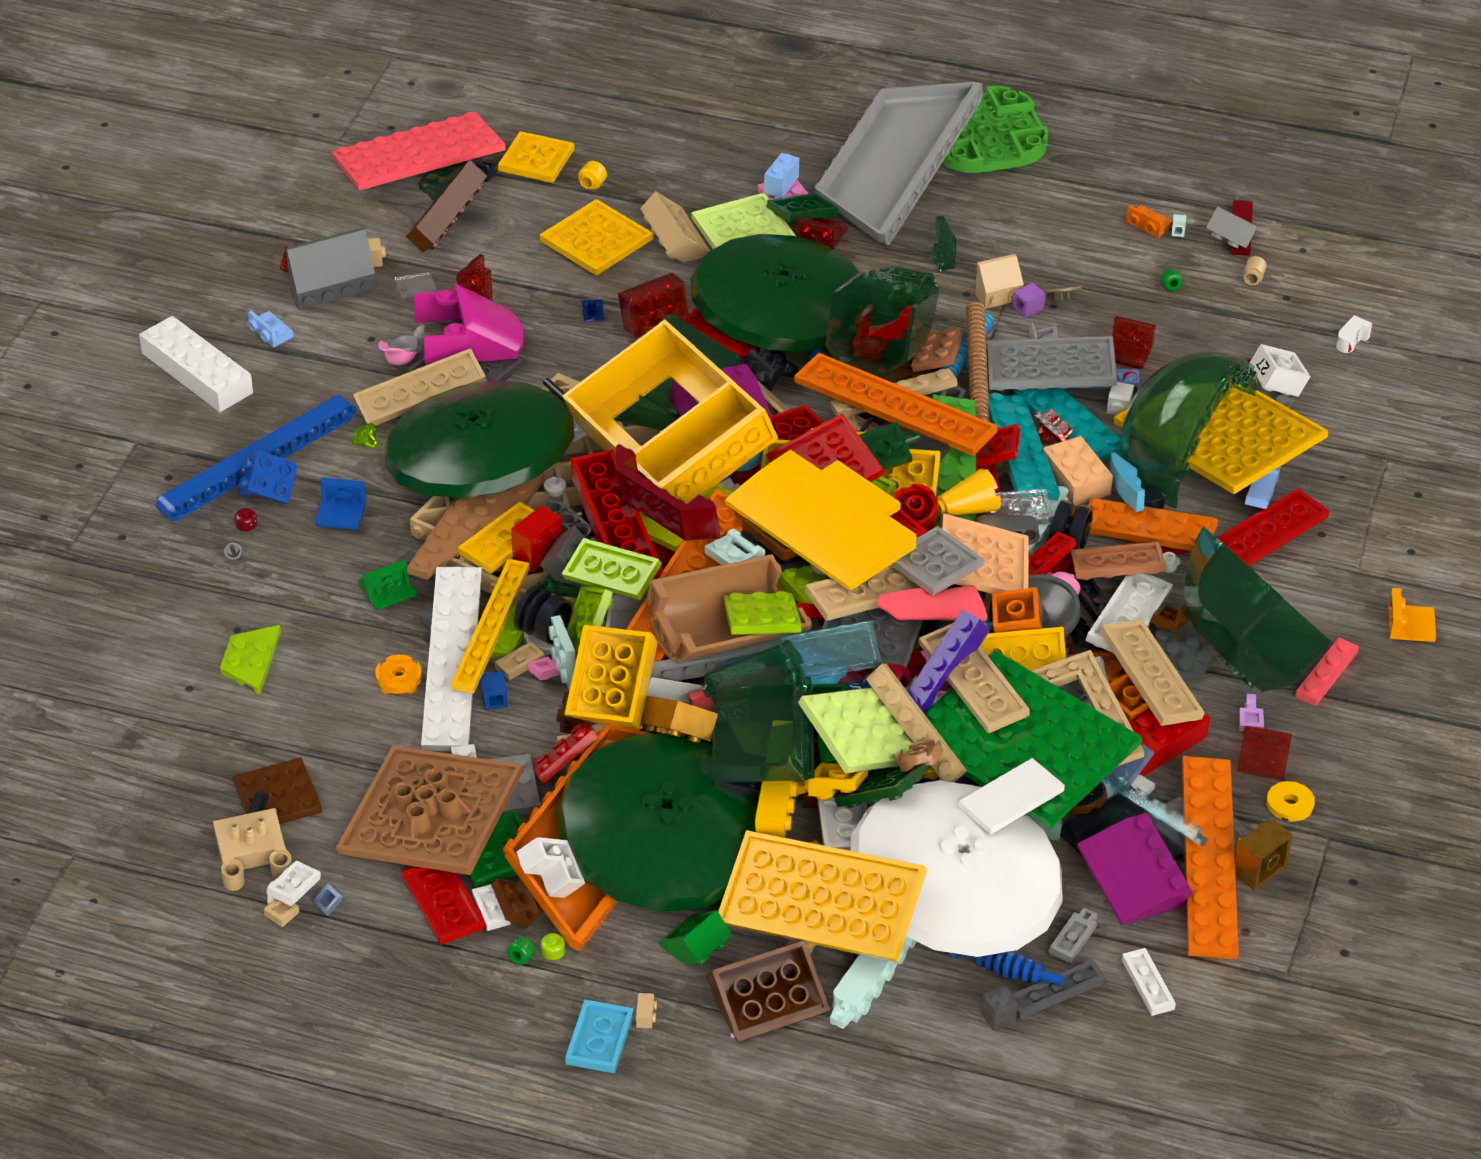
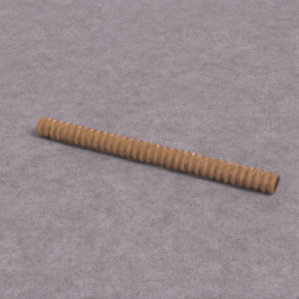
M971 302L966 306L970 400H975V416L989 422L985 308L980 302Z

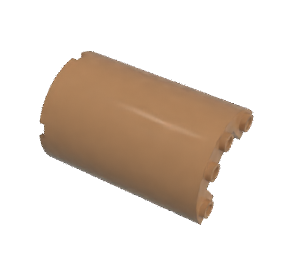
M772 554L651 580L649 585L648 605H652V613L654 615L650 617L652 629L659 646L672 661L684 662L803 635L810 630L812 624L809 616L806 615L801 607L797 609L802 624L800 633L731 635L723 604V596L735 592L741 594L778 592L779 590L776 585L782 570Z

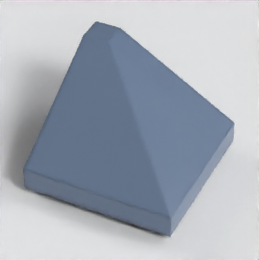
M327 883L312 901L329 916L344 897L335 886Z

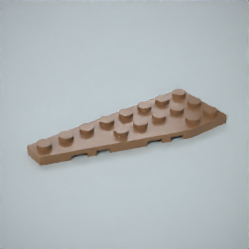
M544 473L535 479L500 493L469 498H455L407 566V574L428 580L436 574V567L447 566L446 562L454 556L458 558L460 556L458 554V547L519 501L527 506L543 483Z

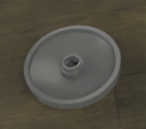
M1028 576V588H1038L1043 628L1063 627L1064 638L1067 637L1076 627L1081 614L1080 601L1075 589L1066 581L1055 576ZM992 602L989 608L990 622H993Z

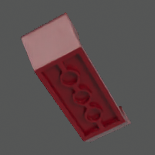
M621 444L616 446V473L622 501L685 541L713 539L720 536L716 505L711 499H706L698 494L686 504L683 500L675 498L666 489H661L650 479H645L639 475L636 455L630 448H625Z

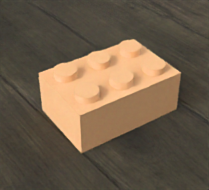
M1081 436L1043 448L1057 486H1065L1068 489L1066 497L1075 506L1087 503L1091 498L1099 499L1111 495L1113 475Z

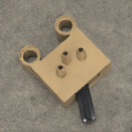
M264 791L255 794L247 814L213 821L215 838L222 862L223 885L227 890L237 891L244 886V869L270 864L271 875L277 879L286 868L292 865L291 854L285 848L276 809L265 810L269 795Z

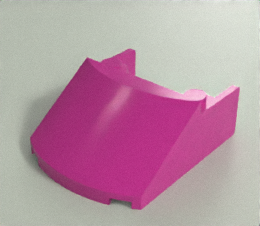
M456 283L455 290L445 289L436 292L414 294L415 323L461 319L463 323L449 324L444 328V335L424 337L425 366L470 348L478 362L518 358L519 351L523 349L524 331L518 317L508 308Z

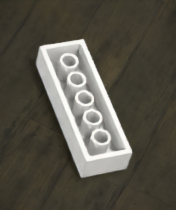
M171 316L139 334L143 355L217 411L222 412L253 393L251 374L175 317Z

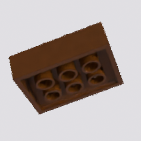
M805 940L714 969L707 976L714 999L736 1042L831 1011Z

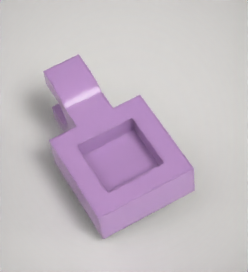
M1247 694L1245 708H1240L1239 731L1263 733V709L1256 708V694Z

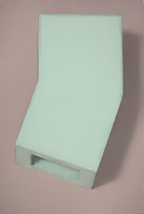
M1174 214L1172 236L1184 237L1186 215Z

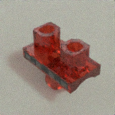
M1053 408L1044 414L1040 411L1034 414L1042 428L1036 427L1042 444L1045 442L1050 444L1052 442L1051 436L1058 443L1066 441L1065 438L1073 431L1065 420L1056 427L1054 426L1061 418Z

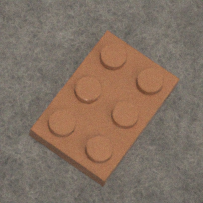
M950 327L944 331H929L925 333L921 338L911 364L913 372L953 365L964 337L962 327Z

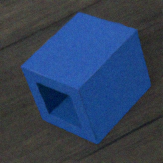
M503 672L483 674L480 679V691L485 710L508 707V695Z

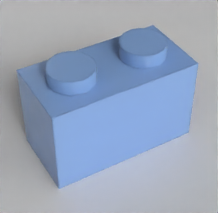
M784 153L778 156L764 174L765 194L778 198L784 197L799 178L798 157Z

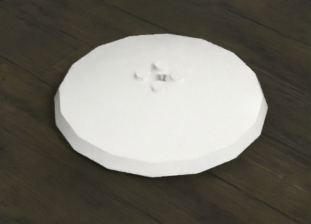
M941 780L914 784L911 789L903 793V797L890 801L889 798L881 799L870 806L853 831L850 851L924 865L928 869L906 936L933 950L975 957L1018 950L1048 930L1063 902L1060 861L1045 831L1033 819L1025 814L990 835L958 807L959 800L980 789L981 787Z

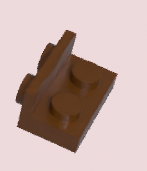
M498 878L491 884L505 920L527 928L542 913L540 905L521 879L515 885Z

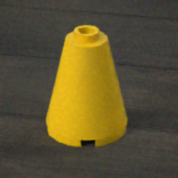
M979 469L938 496V512L940 514L959 516L999 510L1001 498L1000 495L996 496L994 489L998 487L991 473L987 469Z

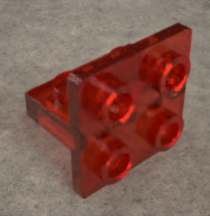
M479 254L465 268L458 272L456 281L458 285L493 301L491 270L485 268L484 255Z

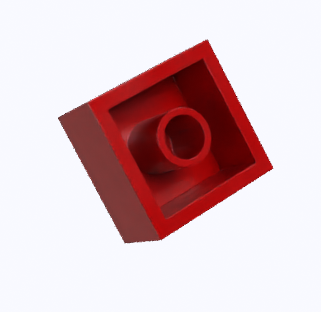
M542 505L511 528L513 560L528 562L531 573L542 567L540 564L555 539L562 534V517Z

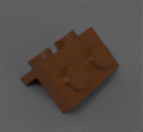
M1187 600L1180 610L1162 603L1153 613L1150 622L1154 623L1158 629L1176 632L1180 626L1184 627L1186 622L1190 620L1193 609H1190L1192 602Z

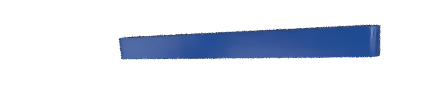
M341 395L332 397L166 492L157 500L156 508L171 521L181 519L238 486L246 469L243 467L244 461L250 454L260 450L284 459L353 419L356 414V407Z

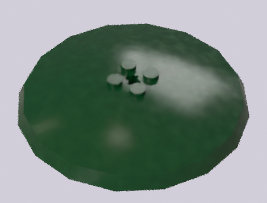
M756 234L731 239L709 251L690 278L691 300L708 323L735 340L767 350L807 352L836 346L860 332L872 312L869 287L854 264L826 245L797 236Z
M487 381L457 386L426 398L401 416L386 441L385 468L398 484L427 496L469 498L500 493L535 479L562 459L575 438L574 418L552 392L528 383Z
M666 733L631 735L597 749L566 779L555 813L559 839L568 841L583 879L619 902L657 912L703 909L723 900L746 830L756 832L755 819L759 799L714 785L722 751L711 744L702 741L696 743L687 740V737H676Z

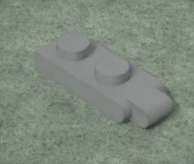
M1083 908L1080 913L1074 912L1051 944L1049 954L1071 964L1096 929L1098 922L1095 920L1098 914L1086 908Z

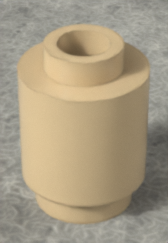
M1253 256L1247 260L1243 271V278L1248 285H1257L1262 281L1267 267L1263 258Z

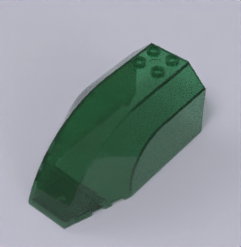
M890 266L880 268L879 271L870 270L869 275H866L865 272H860L834 290L825 343L832 356L838 361L880 378L886 377L909 361L924 347L932 327L939 294V287H937L933 273ZM912 306L908 331H906L907 333L902 339L861 340V332L865 327L878 326L893 321L899 317V314L905 307Z
M1203 527L1192 548L1184 580L1185 604L1193 626L1220 653L1217 658L1227 667L1231 664L1229 669L1237 677L1241 678L1244 676L1241 680L1251 689L1256 686L1261 692L1291 687L1332 642L1207 528Z

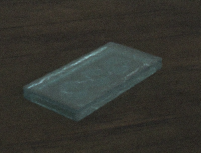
M872 620L780 637L789 683L877 667L882 664Z

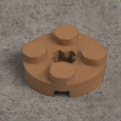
M927 740L910 745V750L906 753H903V750L898 751L894 757L901 771H909L918 764L923 763L924 766L935 764L937 762L936 757L942 755L943 748L939 740L936 744L934 740Z

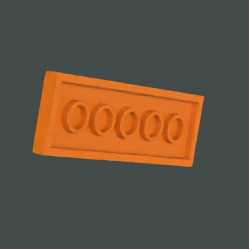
M1091 498L1087 505L1093 508V520L1089 534L1140 543L1159 542L1160 546L1205 553L1218 526L1217 518L1145 506L1144 510L1136 512L1127 503Z

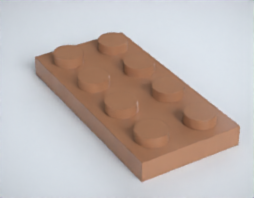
M1159 542L1073 549L1070 551L1076 579L1112 578L1119 575L1134 576L1142 573L1157 574L1166 571V563Z

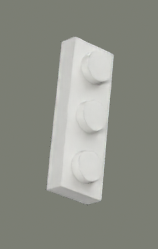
M1146 948L1122 954V962L1151 1016L1175 1010L1176 1003Z

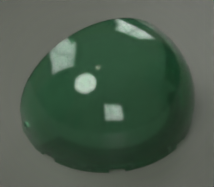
M1198 352L1179 357L1167 363L1145 381L1128 408L1121 436V457L1137 469V477L1141 479L1142 489L1147 490L1159 487L1161 492L1166 495L1165 504L1175 509L1177 508L1180 484L1190 471L1188 460L1191 456L1195 455L1201 439L1199 435L1210 421L1222 399L1232 388L1255 396L1257 372L1254 371L1255 367L1253 364L1226 353Z

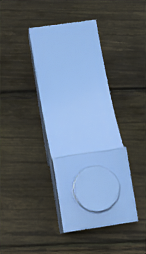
M1281 466L1251 484L1246 496V505L1267 509L1279 478Z

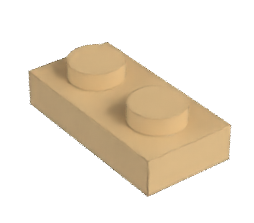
M530 641L495 661V669L502 671L503 676L510 681L528 670V662L545 658V653Z

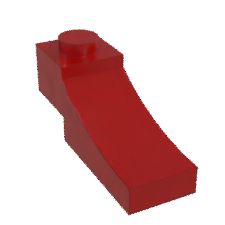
M907 306L899 314V317L893 321L878 326L865 327L861 332V340L902 339L906 335V331L922 330L926 325L924 308Z

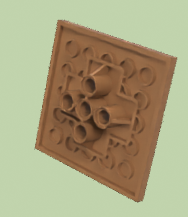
M392 745L336 847L337 852L341 855L471 875L524 771L523 766L516 763Z

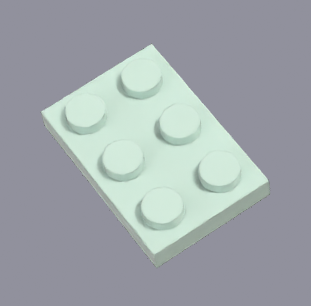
M559 615L551 617L552 626L548 627L550 639L554 643V646H550L552 659H555L557 671H560L562 683H566L570 691L576 663L575 650Z

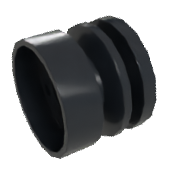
M533 586L524 593L518 603L514 615V626L519 631L525 632L528 635H535L537 639L553 645L554 643L550 639L548 627L552 626L551 617L560 615L565 628H567L573 611V605L569 600L557 595L552 596L551 592L543 590L538 586Z

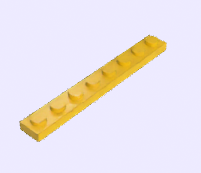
M507 559L451 682L452 690L474 694L530 570L528 562Z

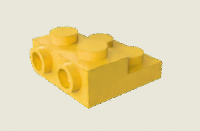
M821 762L806 779L805 791L808 792V796H816L819 800L832 798L839 789L840 792L850 793L855 791L868 776V770L844 773L839 764Z

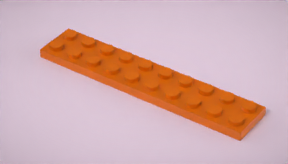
M818 353L794 375V381L797 384L889 422H898L901 427L913 432H919V434L971 456H974L997 433V425L821 353Z
M715 489L710 497L716 505L720 536L713 539L683 540L659 578L721 565L705 554V545L726 536L731 529H736L741 534L744 531L741 525L742 519H745V517L725 504V499L728 495ZM648 596L626 630L651 632L655 637L650 617L654 616L652 613L653 607L648 605ZM658 643L654 662L662 661L666 656Z
M1183 756L1182 789L1185 880L1192 890L1191 895L1186 901L1188 956L1237 960L1239 948L1231 761Z

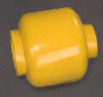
M597 161L587 162L578 174L582 187L590 190L598 189L607 178L605 167Z

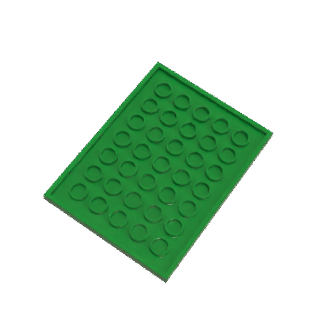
M994 650L988 657L1028 706L1030 716L988 734L953 688L925 711L924 714L967 771L963 775L982 787L1031 758L1065 785L1062 793L1026 813L1051 829L1142 744V737Z

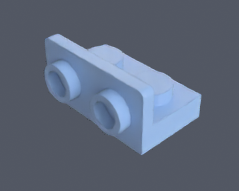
M252 310L248 312V326L250 330L256 332L264 342L269 343L273 348L294 337L293 330L270 311L260 316Z

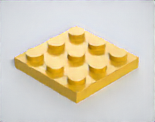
M520 131L499 162L498 171L553 183L575 150L574 143Z

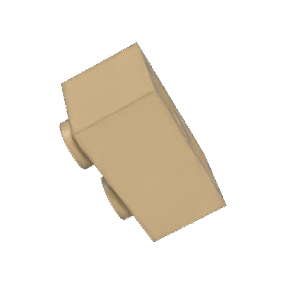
M638 993L636 1028L652 1029L653 1022H656L654 1010H657V1000H654V994Z

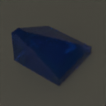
M602 299L582 301L584 321L604 320Z

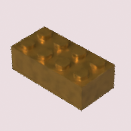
M647 696L640 730L654 732L653 734L666 733L676 737L683 736L687 737V740L700 743L701 740L710 741L718 714L680 701Z

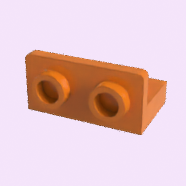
M1132 205L1127 207L1126 223L1157 238H1160L1173 225V220L1142 205H1139L1137 208Z

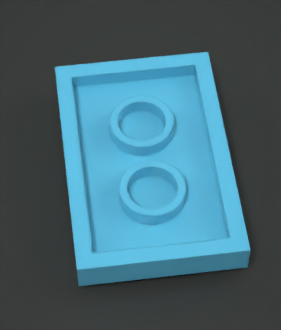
M585 999L565 1057V1064L615 1074L634 1016V1008Z

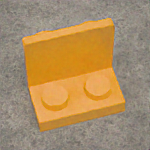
M1392 588L1388 606L1390 639L1435 642V609L1433 607L1405 605L1406 600L1402 598L1401 588Z

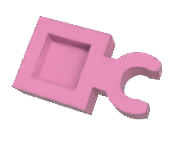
M549 657L528 662V671L540 681L560 675V671H557L555 659L551 660Z

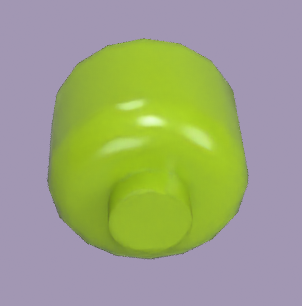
M556 933L545 935L541 940L542 956L548 960L562 958L565 954L564 938Z

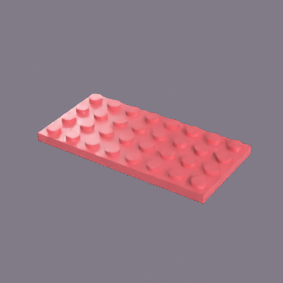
M468 112L459 117H449L441 122H431L426 126L413 127L408 131L395 132L386 137H376L374 140L358 142L356 145L349 147H340L337 150L331 151L332 159L360 191L506 149L502 139L477 112Z

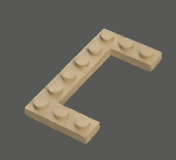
M1091 650L1031 670L1057 687L1079 680L1094 709L1133 731ZM1142 746L1137 747L1118 766L1145 757Z

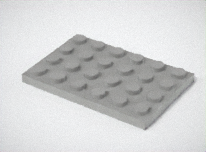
M1113 336L987 340L989 390H1025L1030 388L1044 390L1047 388L1066 389L1069 387L1117 386Z

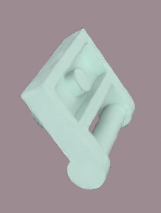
M736 529L729 530L726 536L705 545V554L721 565L765 555V550L762 547L753 545L743 538ZM735 543L738 544L740 547H742L743 549H745V550L748 551L749 553H748V554L744 553L742 550H740L739 548H737V547L734 546L733 544H735Z

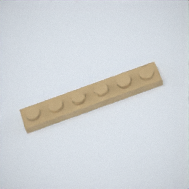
M947 368L919 375L908 380H901L895 384L919 394L927 395L956 387L957 378ZM838 400L830 401L831 409L836 416L843 413L845 417L865 412Z
M881 664L866 680L914 744L927 740H934L935 744L938 740L941 742L943 753L936 757L937 762L931 766L942 781L955 783L967 771L887 664Z

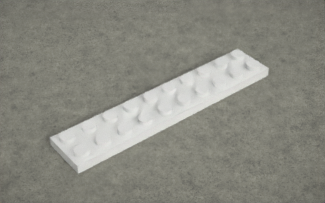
M436 567L421 740L422 750L451 751V747L469 745L473 694L452 690L451 682L478 625L482 567Z

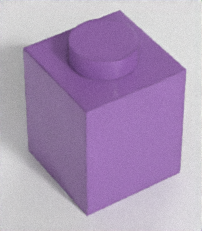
M1034 283L1026 285L1013 292L1012 308L1024 318H1027L1044 309L1046 293Z

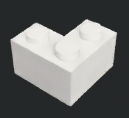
M537 837L517 851L520 866L524 873L541 875L544 888L549 897L565 898L585 884L567 840Z

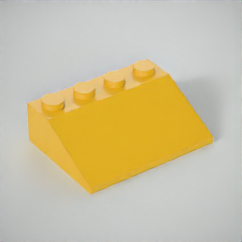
M584 625L565 715L602 725L610 724L639 731L658 643L651 632Z

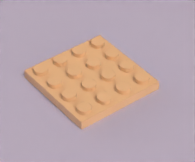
M943 513L940 520V528L984 558L983 567L954 584L960 586L973 585L977 590L990 594L1028 588L1029 536Z

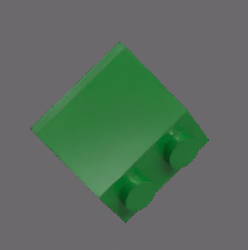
M715 910L691 915L661 939L658 944L685 965H701L710 958L709 954L711 952L718 951L727 944L726 940L732 936V933L719 912Z

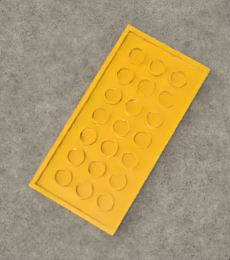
M746 830L718 912L729 927L795 941L805 940L809 944L898 962L928 869L924 865Z

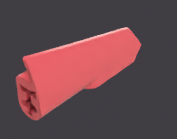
M973 585L944 589L933 596L922 588L885 593L880 595L877 607L887 611L898 620H956L962 609L981 621L987 620L984 604L976 587Z

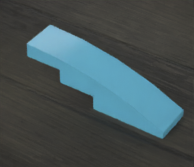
M1115 452L1111 453L1110 473L1113 475L1112 483L1118 494L1136 512L1144 510L1145 490L1141 488V479L1137 477V469Z

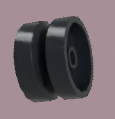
M1061 500L1053 517L1049 539L1059 531L1075 539L1076 546L1073 549H1084L1091 530L1093 508L1080 505L1075 511L1073 502Z

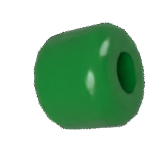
M1167 269L1161 274L1160 281L1168 291H1176L1182 286L1183 278L1175 269Z
M526 937L514 939L507 948L509 959L518 965L527 963L535 953L534 944Z

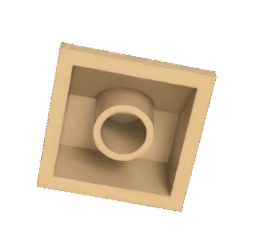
M1016 254L978 262L975 295L984 305V308L988 309L1013 303V292L1024 287Z

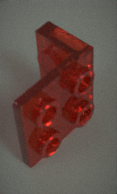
M799 217L797 220L796 236L826 245L834 250L847 231L848 224L831 219L815 218L810 220Z
M869 305L865 310H862L860 316H857L855 327L858 328L857 336H854L852 348H855L854 355L879 360L888 349L889 341L883 340L880 336L869 337L873 305Z
M1116 316L1112 333L1115 363L1144 369L1154 346L1156 325Z
M1245 725L1237 771L1283 780L1292 734Z

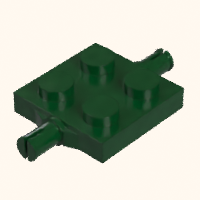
M898 422L859 434L884 471L912 462L909 444L921 440L919 432L906 436L901 431Z

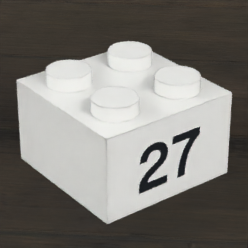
M1260 344L1249 363L1254 372L1253 374L1258 378L1265 390L1270 392L1277 391L1286 396H1299L1311 377L1294 352Z

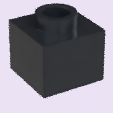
M1156 487L1145 490L1144 506L1164 509L1165 497L1160 488Z

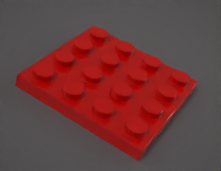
M843 413L766 454L768 462L771 463L787 451L792 450L820 470L838 460L869 482L885 475L881 465Z

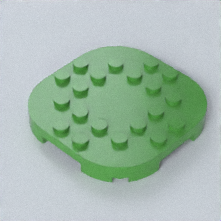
M986 86V93H983L979 106L942 164L950 169L966 173L991 172L1029 165L1039 160L1045 154L1048 142L1047 126H1042L1034 110L1035 103L1028 95L1021 91L1017 93L1010 90V87Z

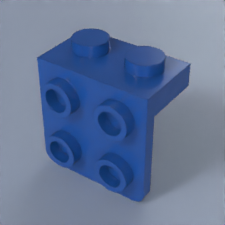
M260 450L247 456L243 466L246 468L245 473L239 482V488L241 489L239 496L249 498L256 494L283 504L289 502L297 464Z
M322 477L320 483L322 501L315 519L316 526L357 530L367 503L365 481Z

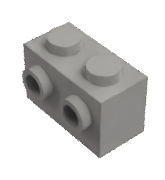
M1217 206L1206 228L1213 231L1211 235L1220 240L1223 237L1229 239L1227 244L1238 249L1239 245L1247 248L1257 226Z

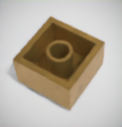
M1270 818L1263 824H1258L1248 835L1241 836L1236 843L1235 876L1253 890L1263 885L1287 867L1293 834Z

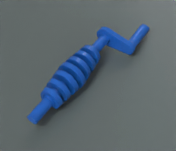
M1013 951L980 957L962 955L975 959L976 965L979 967H984L985 965V969L990 972L994 969L995 974L999 976L1003 974V977L1007 979L1012 977L1013 980L1019 981L1022 978L1023 982H1030L1032 979V983L1035 984L1043 980L1060 986L1064 982V976L1045 971L1043 964L1037 963L1035 966L1034 960H1027L1025 956H1018ZM950 953V957L954 959H957L959 955H962Z

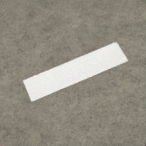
M651 677L647 696L690 704L689 694L709 686Z

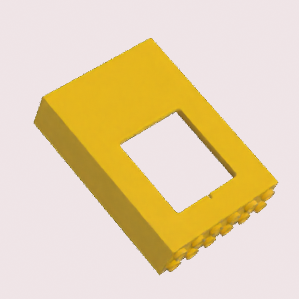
M666 320L655 326L562 395L576 424L604 451L613 449L616 455V446L618 444L625 448H630L636 455L639 475L645 479H650L656 486L666 489L672 496L683 500L686 504L698 494L703 496L778 439L766 410ZM672 378L699 404L644 445L640 446L614 421V418L640 400L639 396L644 397L666 379Z

